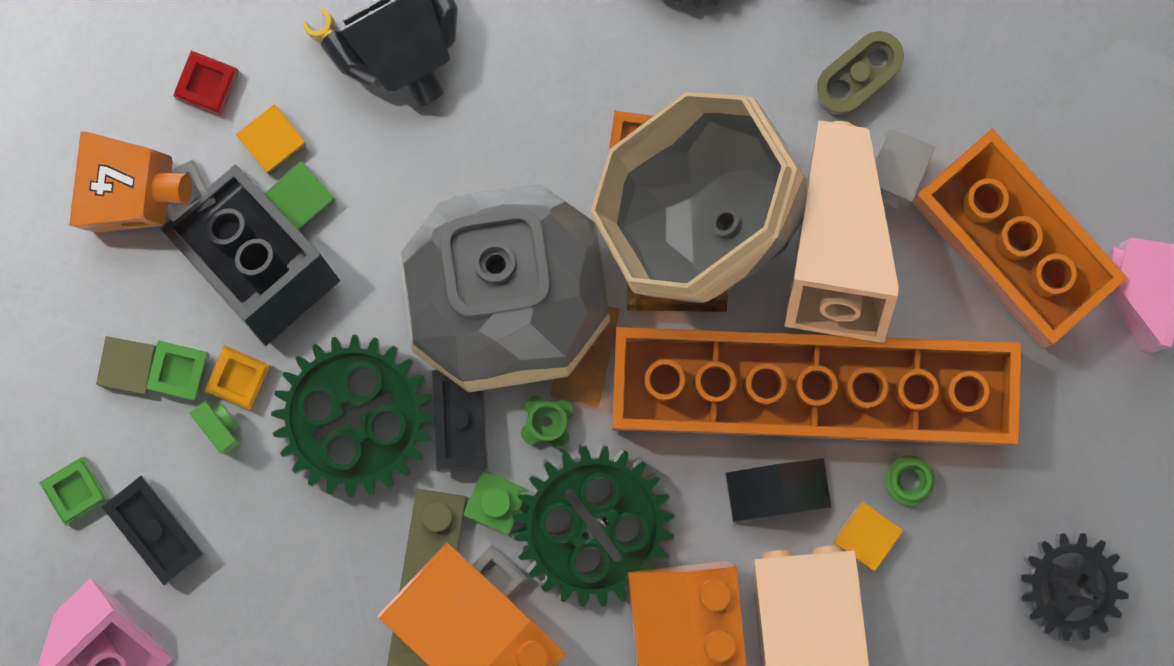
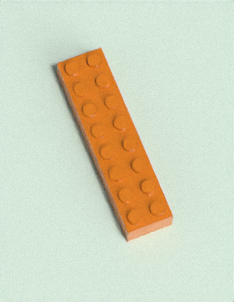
M616 327L612 431L1012 446L1019 444L1021 343L886 337L885 343L838 335Z

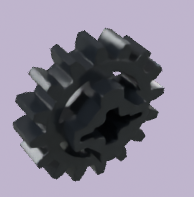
M1065 533L1056 534V547H1052L1046 541L1037 543L1042 555L1039 558L1026 555L1024 561L1032 570L1030 574H1019L1017 580L1028 584V591L1018 595L1019 601L1031 602L1033 608L1026 614L1027 619L1035 620L1042 617L1044 621L1040 631L1044 634H1050L1056 627H1059V640L1064 641L1070 640L1073 630H1076L1078 637L1082 641L1090 640V627L1092 626L1100 633L1109 631L1104 620L1105 617L1121 618L1122 613L1114 606L1116 599L1124 600L1129 598L1128 593L1118 590V582L1127 579L1128 573L1115 572L1112 567L1120 559L1118 553L1104 556L1102 552L1106 542L1101 539L1093 542L1090 547L1087 546L1086 533H1077L1073 544H1070ZM1066 553L1080 554L1070 566L1061 567L1051 562L1058 556ZM1099 569L1104 578V593L1099 591L1095 575ZM1079 576L1077 585L1089 597L1075 595L1066 597L1068 588L1057 577L1076 578ZM1041 580L1045 581L1049 588L1051 599L1047 605L1041 594ZM1085 607L1094 611L1088 617L1080 620H1065L1075 608Z

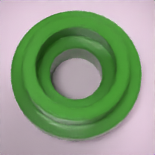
M913 455L900 457L893 461L886 471V490L891 498L900 504H920L928 499L934 490V471L929 463L920 457ZM906 471H912L918 477V484L913 490H907L901 485V476Z

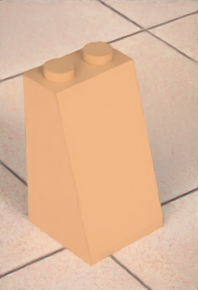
M818 121L807 177L806 206L799 228L784 327L885 343L898 297L899 285L869 128L857 127L846 121Z
M823 546L812 551L813 554L793 556L792 551L774 550L764 553L761 559H754L753 583L761 666H869L855 550L842 551L840 546Z

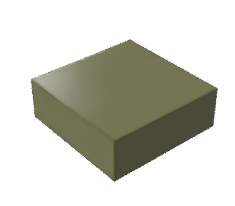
M106 336L96 385L148 395L146 387L157 346Z

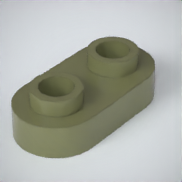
M882 31L871 32L861 38L819 76L815 87V94L820 106L834 115H845L856 110L899 72L904 61V51L901 43L893 35ZM873 51L881 52L886 58V64L882 67H874L869 62V54ZM835 83L845 84L849 90L848 96L844 99L834 97L831 92V86Z

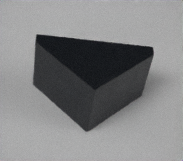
M824 458L774 464L725 473L732 522L831 508Z

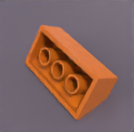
M993 128L913 199L912 204L1043 349L1054 345L1127 279V276Z
M728 561L627 572L637 666H747L737 566Z

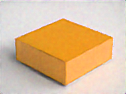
M275 104L236 134L268 175L307 145Z
M224 345L204 391L252 411L271 365Z
M862 501L833 540V543L842 547L844 551L855 550L856 560L870 570L875 571L903 530Z

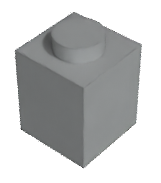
M890 127L884 134L874 158L883 206L891 210H897L898 205L907 208L913 202L936 147Z

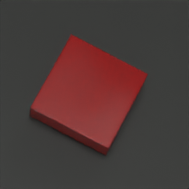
M191 50L173 97L221 116L239 70L236 67Z

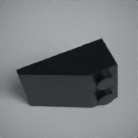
M235 164L206 189L208 194L203 198L201 195L195 198L190 204L199 200L175 221L172 222L170 220L161 230L266 347L337 285L340 279L315 247ZM210 198L215 199V204L199 211L202 208L201 206Z

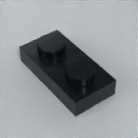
M432 370L437 471L488 469L485 391L467 392L440 371Z
M142 475L102 506L103 510L163 585L170 583L205 555V552Z

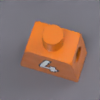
M81 131L69 226L93 233L162 226L166 221L168 203L187 204L192 194L191 178L187 174L172 173L173 160L170 155L140 145Z

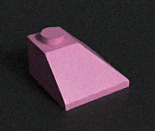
M1129 238L1121 242L1119 248L1113 247L1109 253V258L1127 276V279L1110 293V296L1140 350L1152 354L1172 347L1174 340V244Z
M90 578L53 614L38 666H167L173 658L117 599Z

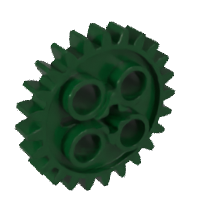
M352 335L349 348L344 349L336 336L332 337L331 352L325 353L317 344L312 345L315 360L310 363L306 359L297 356L295 359L302 370L297 376L289 372L283 373V377L292 385L290 391L279 390L274 393L276 397L286 402L284 409L271 411V416L285 420V426L273 432V437L288 438L290 442L280 452L281 456L297 455L299 459L294 464L292 471L298 474L307 468L311 469L308 485L312 487L319 483L323 477L326 478L327 493L331 495L335 493L340 483H345V490L350 498H354L358 484H363L370 496L375 495V480L381 479L388 488H393L394 482L391 473L394 470L409 476L411 473L404 461L408 457L416 460L424 458L414 447L416 442H431L432 440L431 436L420 430L421 424L434 421L433 415L421 412V406L433 400L432 395L417 394L416 391L426 381L425 377L420 375L409 378L407 374L414 362L411 359H407L397 365L395 359L398 348L393 345L382 355L379 353V339L375 337L371 340L367 349L361 348L358 335ZM361 369L372 370L377 378V386L374 391L366 396L355 395L350 387V380L353 374ZM319 392L327 393L333 403L330 415L322 420L311 419L306 410L309 398ZM390 392L393 394L392 401L370 410L360 417L362 423L360 428L355 429L352 425L345 424L320 440L314 439V432L343 419L347 415L344 407L351 403L355 408L360 409L385 393ZM386 412L396 414L401 422V429L398 435L390 440L379 439L374 432L376 418ZM341 436L351 437L356 444V455L353 460L346 464L335 463L330 455L332 442Z
M580 444L578 458L572 459L564 449H561V464L555 467L548 460H542L543 468L547 474L540 478L529 473L527 477L535 489L532 493L518 491L517 493L518 498L527 504L526 510L512 511L511 514L513 519L524 523L523 528L511 532L512 538L516 541L527 542V545L516 552L519 560L534 558V561L526 570L528 576L533 578L545 573L540 587L544 592H548L556 584L560 585L558 598L562 602H565L573 591L577 592V600L581 607L586 606L590 594H595L601 607H606L608 592L612 591L624 602L626 601L625 586L629 584L627 572L656 569L651 564L653 558H669V555L659 546L660 541L674 539V534L662 528V523L674 519L675 516L672 511L660 509L659 506L665 503L670 496L666 491L652 492V489L660 480L658 475L652 473L641 478L640 476L644 471L646 463L638 459L629 467L626 466L628 452L622 448L617 452L613 460L609 459L608 446L605 444H600L596 457L590 455L585 444ZM596 478L607 479L610 483L609 495L601 502H591L586 499V487ZM566 490H573L589 513L596 520L601 519L599 525L620 552V560L614 561L592 532H584L587 526L566 499ZM555 509L568 510L571 520L565 530L553 533L545 528L546 517L551 511ZM625 518L638 519L640 523L638 535L630 541L623 542L617 540L615 530L620 521ZM589 548L598 550L600 552V561L595 569L589 572L576 569L575 561L581 551Z

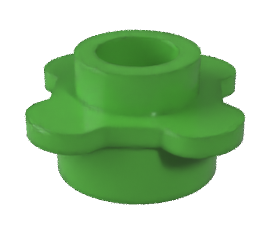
M538 395L528 398L525 402V410L528 412L527 423L521 429L522 439L528 444H535L538 441L548 442L555 448H562L567 445L570 439L566 431L568 418L573 415L574 411L572 404L565 399L557 402L544 401ZM545 417H549L552 420V424L548 427L542 424V420Z

